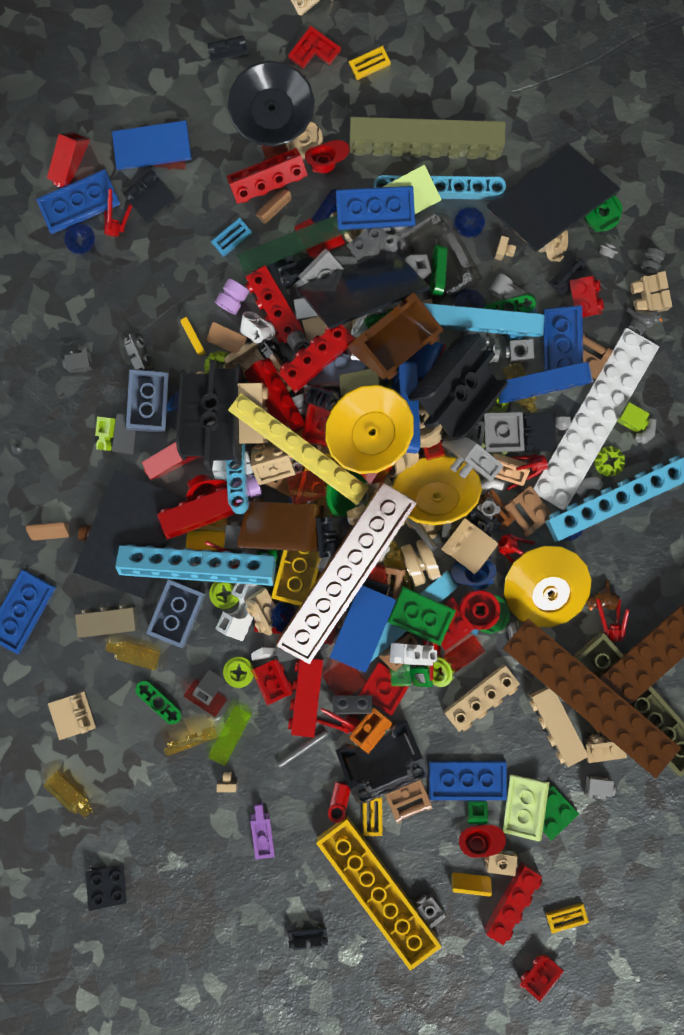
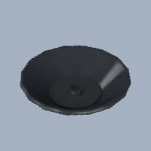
M264 61L249 66L237 76L229 90L227 108L232 124L242 137L257 145L276 147L292 142L305 132L313 118L315 99L310 83L298 69L285 62ZM275 107V110L270 111L269 108Z

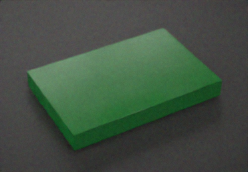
M402 586L387 622L440 646L456 610Z

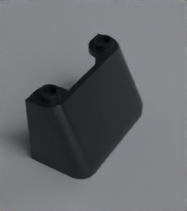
M407 720L395 723L391 728L392 735L380 739L369 754L363 749H356L354 745L345 744L335 750L349 789L357 803L370 802L419 781L428 775V769Z

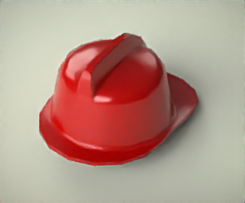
M333 140L311 147L305 153V160L311 164L313 172L329 173L335 168L337 162L348 156L350 151L349 145L342 140Z
M205 474L198 475L187 482L189 488L186 495L187 500L191 502L202 494L209 495L220 487L227 488V481L223 479L212 480Z
M495 825L466 828L459 837L461 851L472 858L499 854L506 844L504 832Z

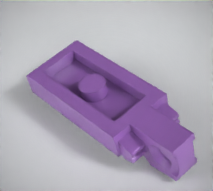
M255 803V814L251 815L250 821L255 860L275 857L269 812L264 813L263 803Z

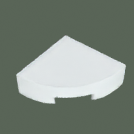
M262 647L254 651L251 657L252 660L268 659L277 656L276 648Z

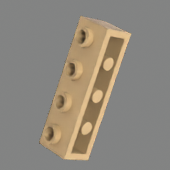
M503 664L443 712L459 732L461 730L466 731L473 725L471 722L476 718H483L488 713L487 710L493 706L495 708L501 704L504 696L507 694L510 696L515 693L520 683L506 665Z
M547 686L530 694V706L534 712L538 711L540 715L538 721L543 729H547L549 733L547 739L551 746L555 745L558 750L555 754L559 762L570 767L589 757L559 697Z

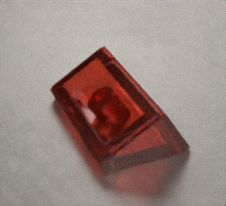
M472 635L442 657L446 658V661L451 664V669L456 673L486 651L476 637Z
M195 679L183 697L216 717L227 699L217 693L209 705L205 704L192 695L200 681Z

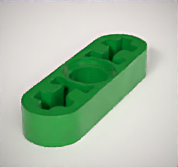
M438 244L435 246L432 255L430 294L441 297L445 288L447 247Z
M525 293L488 303L483 309L497 310L499 308L498 305H500V310L505 311L504 304L509 302L514 305L513 312L527 313L535 308L537 299L533 294ZM525 298H527L528 301L532 300L530 307H527V304L521 305L519 307L520 310H518V304L523 303L525 301Z
M143 680L136 685V694L164 721L173 725L181 720V709L152 682ZM148 685L149 688L147 690L151 694L154 691L157 694L153 695L149 701L147 698L150 695L147 692L141 693L142 688L140 686ZM156 697L163 698V707L158 708L154 705ZM169 704L171 707L168 710L170 712H177V720L175 718L169 719L170 713L165 711L163 714L161 711Z

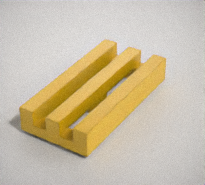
M383 46L349 61V66L352 68L356 80L391 65ZM382 53L381 56H379V57H377V58H375V59H371V60L367 61L366 63H364V64H362V65H360V66H358V67H355L356 64H359V63H361V62H363V61H365V60H367V59H369V58H371V57H374V56H376V55Z
M188 318L181 319L180 322L197 354L200 357L205 355L206 352Z
M381 796L370 801L371 831H367V803H363V836H382ZM374 801H378V831H375Z
M582 902L545 913L552 934L589 923ZM580 909H581V911H578V912H575V913H571V914H568V915H564V916H561V917L552 919L553 917H556V916H559V915H563V914L570 913V912H573V911H576V910H580ZM579 916H583L582 919L561 924L555 927L553 925L562 921H567Z

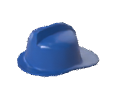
M486 560L476 574L458 561L451 568V577L455 582L462 585H470L474 589H485L490 584H493L497 573L494 563Z

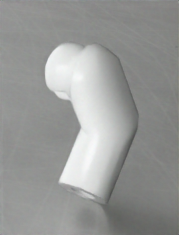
M487 478L480 481L482 486L481 495L486 494V491L491 488L502 490L505 481L494 478L491 482Z

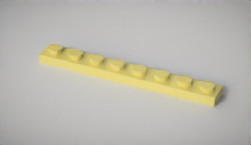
M240 393L228 409L229 412L356 505L359 504L369 489L368 486Z

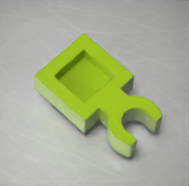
M97 417L95 436H99V440L96 443V449L111 451L112 443L110 437H114L116 419Z

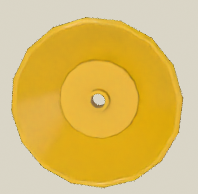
M381 385L360 386L346 393L333 406L326 422L325 441L331 456L344 469L358 474L378 473L393 466L407 452L414 434V417L408 402L395 390ZM375 430V435L371 436V432Z
M444 456L429 461L426 460V457H422L416 464L410 468H405L401 474L396 476L392 487L417 502L408 516L409 519L417 523L440 525L452 523L468 515L478 504L482 492L479 475L472 469L466 478H462L459 472L466 465L465 463L462 464L457 472L452 471L450 467L457 459L456 457Z
M542 546L527 551L513 563L505 577L504 596L509 610L520 621L524 622L529 618L538 627H554L568 622L581 612L590 596L591 577L587 565L576 553L561 546ZM550 590H553L552 594H547Z

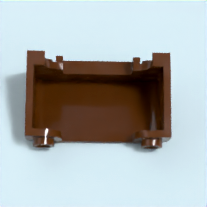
M413 292L391 312L358 336L347 348L381 379L387 378L390 380L398 373L396 369L428 342L432 345L440 339L438 334L444 329Z
M252 498V502H248L249 506L244 514L238 536V548L318 552L316 518H323L324 505H318L315 500H306V504L263 502L264 499Z

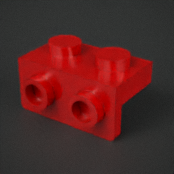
M588 276L571 280L570 286L574 306H583V318L601 315L604 309V302L599 297V291H601L599 279L596 280L595 276Z
M277 659L251 670L266 705H270L293 694L291 691L292 685L283 673L284 667Z
M547 954L538 955L532 963L534 967L531 971L527 970L520 978L522 982L519 986L525 988L539 1002L544 999L565 972Z

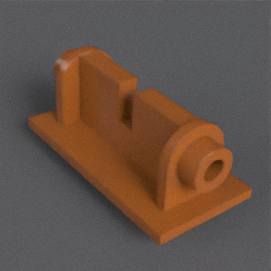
M491 489L479 499L478 503L483 504L488 497L493 499L496 506L500 507V512L494 516L499 519L501 523L499 529L502 530L515 519L509 511L504 509L503 506L505 504L494 490Z

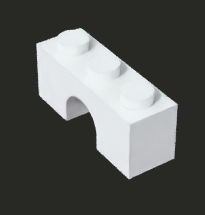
M236 583L231 594L238 597L239 606L233 613L223 612L215 629L226 636L243 641L253 620V617L247 612L246 608L248 606L245 600L265 587L255 584Z

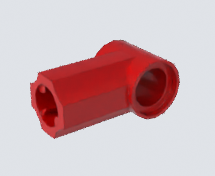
M335 782L328 809V816L332 822L339 823L345 818L351 792L347 783ZM334 808H340L342 815L334 817L331 811Z

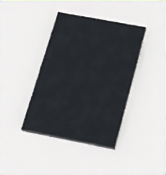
M569 145L488 203L487 208L531 249L537 252L618 193L620 188Z
M391 251L297 287L299 294L329 329L402 301L413 292L419 294L430 289V286L396 252Z
M114 470L73 573L144 599L153 577L119 575L115 567L119 546H153L164 549L168 540L165 537L157 514L165 508L170 507L172 509L179 506L185 498ZM138 558L135 562H139L143 558Z

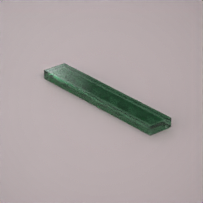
M337 215L240 253L237 257L244 274L351 232V230H338Z

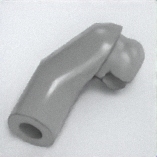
M648 419L649 422L646 430L636 434V442L645 444L655 436L656 419Z
M599 477L585 478L575 493L583 497L588 489L600 490L603 487V482Z

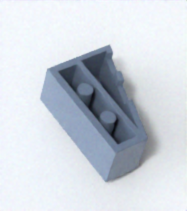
M341 354L308 384L340 382L339 375L370 368L361 361L352 360L349 355Z

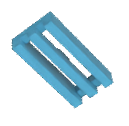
M239 217L216 236L211 243L224 257L250 236L252 231ZM241 224V227L237 231H235L225 241L218 245V242L220 240H222L226 235H228L232 230H234L238 225ZM244 230H246V232H244L240 237H238L235 241H233V242H232L229 246H227L224 250L222 249V248H224L228 243H230L234 238H236L240 233H242Z

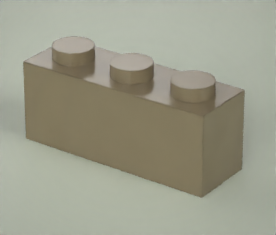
M130 604L119 605V609L112 610L111 606L101 607L99 612L85 609L81 610V614L75 615L78 638L139 630L136 607L131 608Z

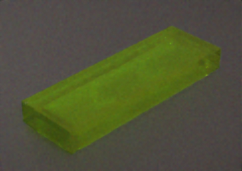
M235 705L208 758L226 766L252 716L251 713Z

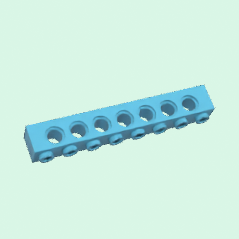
M677 455L669 459V464L663 466L660 463L651 467L653 471L647 474L643 471L634 475L636 479L630 482L628 479L617 483L619 487L613 490L611 487L600 491L602 494L595 497L593 494L584 498V503L580 505L574 503L567 506V511L563 513L556 511L550 514V519L546 520L545 523L554 542L569 537L684 483V457L680 458ZM669 469H672L674 472L673 478L668 475ZM652 476L657 479L656 486L651 484ZM635 484L640 487L639 494L634 492L633 487ZM618 492L623 495L622 502H619L616 498ZM601 500H603L606 503L605 510H602L599 507V502ZM583 508L589 511L588 518L582 516ZM566 516L572 519L571 526L565 524L564 519Z
M135 545L119 546L115 567L119 575L273 586L276 563L275 557L269 554L252 555L247 552L235 554L229 551L221 553L211 550L194 551L189 548L176 550L171 547L162 549L153 546L136 547ZM138 558H143L141 561L135 562ZM159 559L162 560V561L159 562V563H154L156 560H159ZM176 561H181L179 564H173ZM195 562H200L199 565L193 566ZM213 564H220L217 567H212ZM233 565H239L237 568H231ZM253 566H258V567H259V568H257L256 570H251V569H250V568L253 567Z

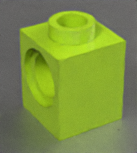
M629 402L616 422L634 432H638L641 429L644 430L647 426L649 413Z

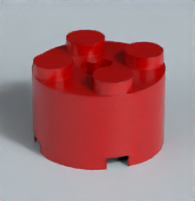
M476 589L464 595L459 605L461 618L469 627L485 630L494 626L498 621L500 604L497 598L488 591ZM477 605H479L480 607L484 606L482 608V610L484 611L482 614L479 612L475 613L477 611Z

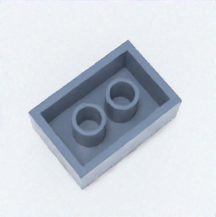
M129 370L126 430L165 433L169 373Z
M168 579L146 634L184 648L207 593Z

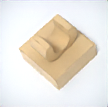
M501 236L494 259L502 261L504 255L513 257L516 246L507 245L508 237Z
M224 772L223 781H218L217 792H236L238 781H232V772Z

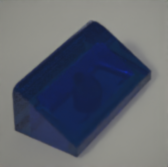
M333 189L329 192L312 217V221L321 228L325 226L330 215L337 208L336 190L338 189Z

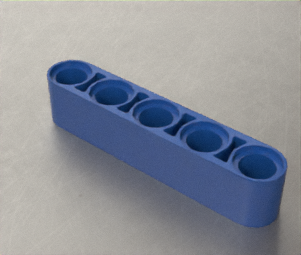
M406 360L396 369L398 373L392 377V389L408 402L413 414L414 434L406 453L417 454L421 445L419 400L410 401L408 399V396L418 384L417 364L414 361Z
M589 362L507 380L508 385L498 399L499 403H507L592 383L593 378Z

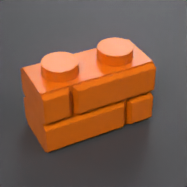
M373 707L372 714L365 716L349 738L369 754L393 723Z

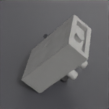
M466 436L461 439L447 440L442 444L457 457L450 467L452 471L457 472L463 463L466 464L459 472L462 478H466L473 469L492 482L504 466L480 445Z

